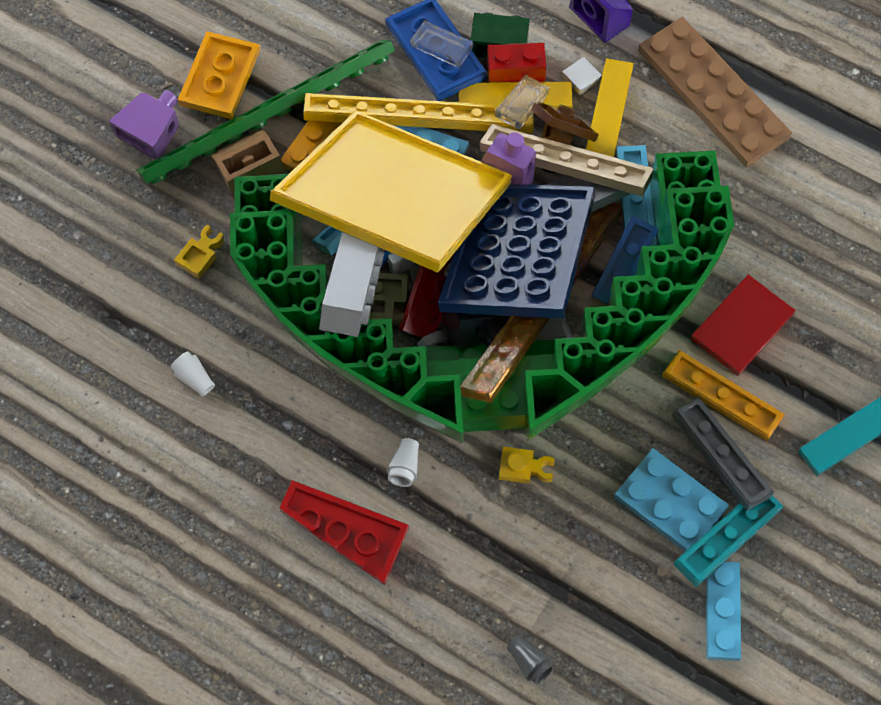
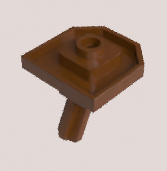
M534 102L531 111L545 122L542 138L570 145L574 135L596 142L599 134L581 119L575 117V111L570 107L560 104L557 108L543 102ZM541 168L544 172L556 173L554 171Z

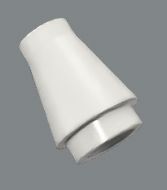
M188 351L180 355L170 367L174 371L173 376L195 390L201 397L208 394L215 386L196 355L192 356Z
M410 438L401 440L400 446L387 468L388 480L392 484L400 487H409L417 479L419 443L416 440Z

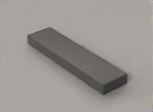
M699 397L673 411V418L746 511L772 497L774 493L772 488Z

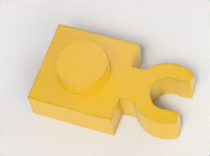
M206 225L201 230V239L196 241L191 238L174 259L175 265L200 279L217 258L213 249L221 247L224 243L223 233L220 232L216 238L210 239L208 237L211 235L212 229L211 226Z
M503 447L499 480L530 484V477L532 475L542 482H552L553 474L543 472L542 467L546 465L554 466L555 458L543 456L536 460L533 459L534 450Z

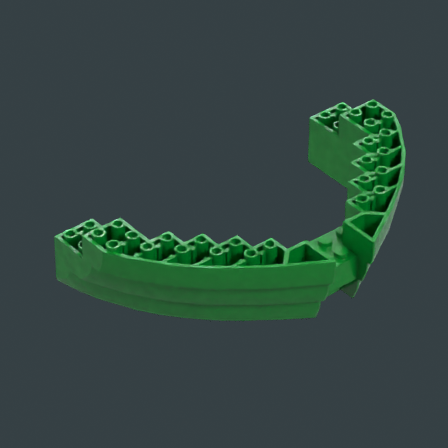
M716 150L655 154L653 163L654 177L650 182L655 227L659 228L656 234L657 246H642L636 275L613 277L608 306L584 308L580 337L502 343V349L490 350L486 344L458 349L455 345L394 348L391 318L368 320V325L361 324L358 337L319 330L322 304L328 286L326 265H303L302 214L270 201L271 191L288 174L235 177V213H230V255L250 289L298 343L329 369L384 404L459 443H463V432L523 429L525 437L532 439L597 395L662 339L691 306L718 263L734 228L729 185H720Z

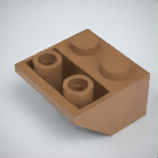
M261 128L218 149L210 155L234 200L235 177L286 174L279 153L268 134Z

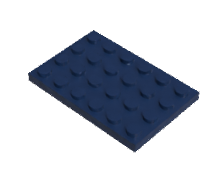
M510 184L455 251L438 301L439 311L564 319L595 199L594 187Z

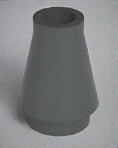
M521 635L515 637L508 644L507 650L512 654L527 681L532 680L536 685L540 684L554 670L555 666L551 663V657L526 641Z

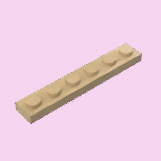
M494 124L490 126L480 141V151L487 152L499 133L507 136L513 132L519 133L524 138V144L535 150L536 167L639 196L644 195L654 177V168Z

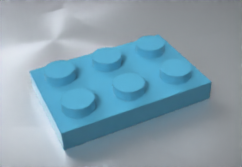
M652 448L614 495L617 501L684 552L706 534L729 507L726 502L654 448Z

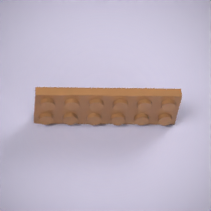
M683 16L639 44L638 51L746 168L790 139L792 132Z

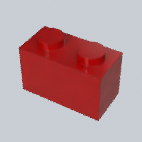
M544 43L488 45L487 68L489 83L545 82L547 66Z

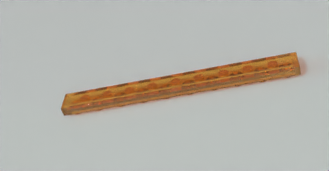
M610 203L590 214L572 286L622 216V204ZM511 316L460 386L462 396L491 403L550 318Z

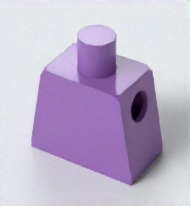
M165 90L158 99L153 98L147 93H140L109 121L114 135L153 159L161 157L179 126L176 112L173 109L178 102V98L169 90Z
M513 132L508 134V136L499 133L480 162L513 175L511 184L531 185L534 180L535 150L524 144V138L519 133Z

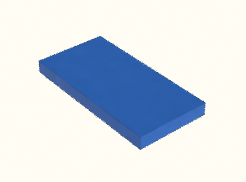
M436 0L421 1L385 18L387 28L437 101H442L462 89L488 79L487 71Z

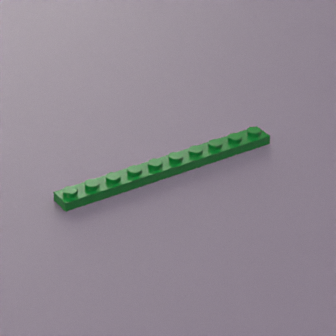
M382 39L136 169V171L145 183L151 182V184H155L164 180L167 177L166 173L174 168L177 171L182 170L192 164L191 159L202 155V157L211 155L218 150L216 146L225 141L227 144L233 143L242 138V132L250 128L257 130L267 124L266 120L274 115L277 117L286 115L292 111L291 106L298 102L305 104V93L315 94L323 89L330 91L341 84L340 80L345 77H357L365 72L364 67L372 63L379 65L389 59L388 55L395 51L392 42Z

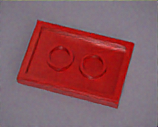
M748 274L692 334L691 340L735 375L739 376L791 319L796 310Z

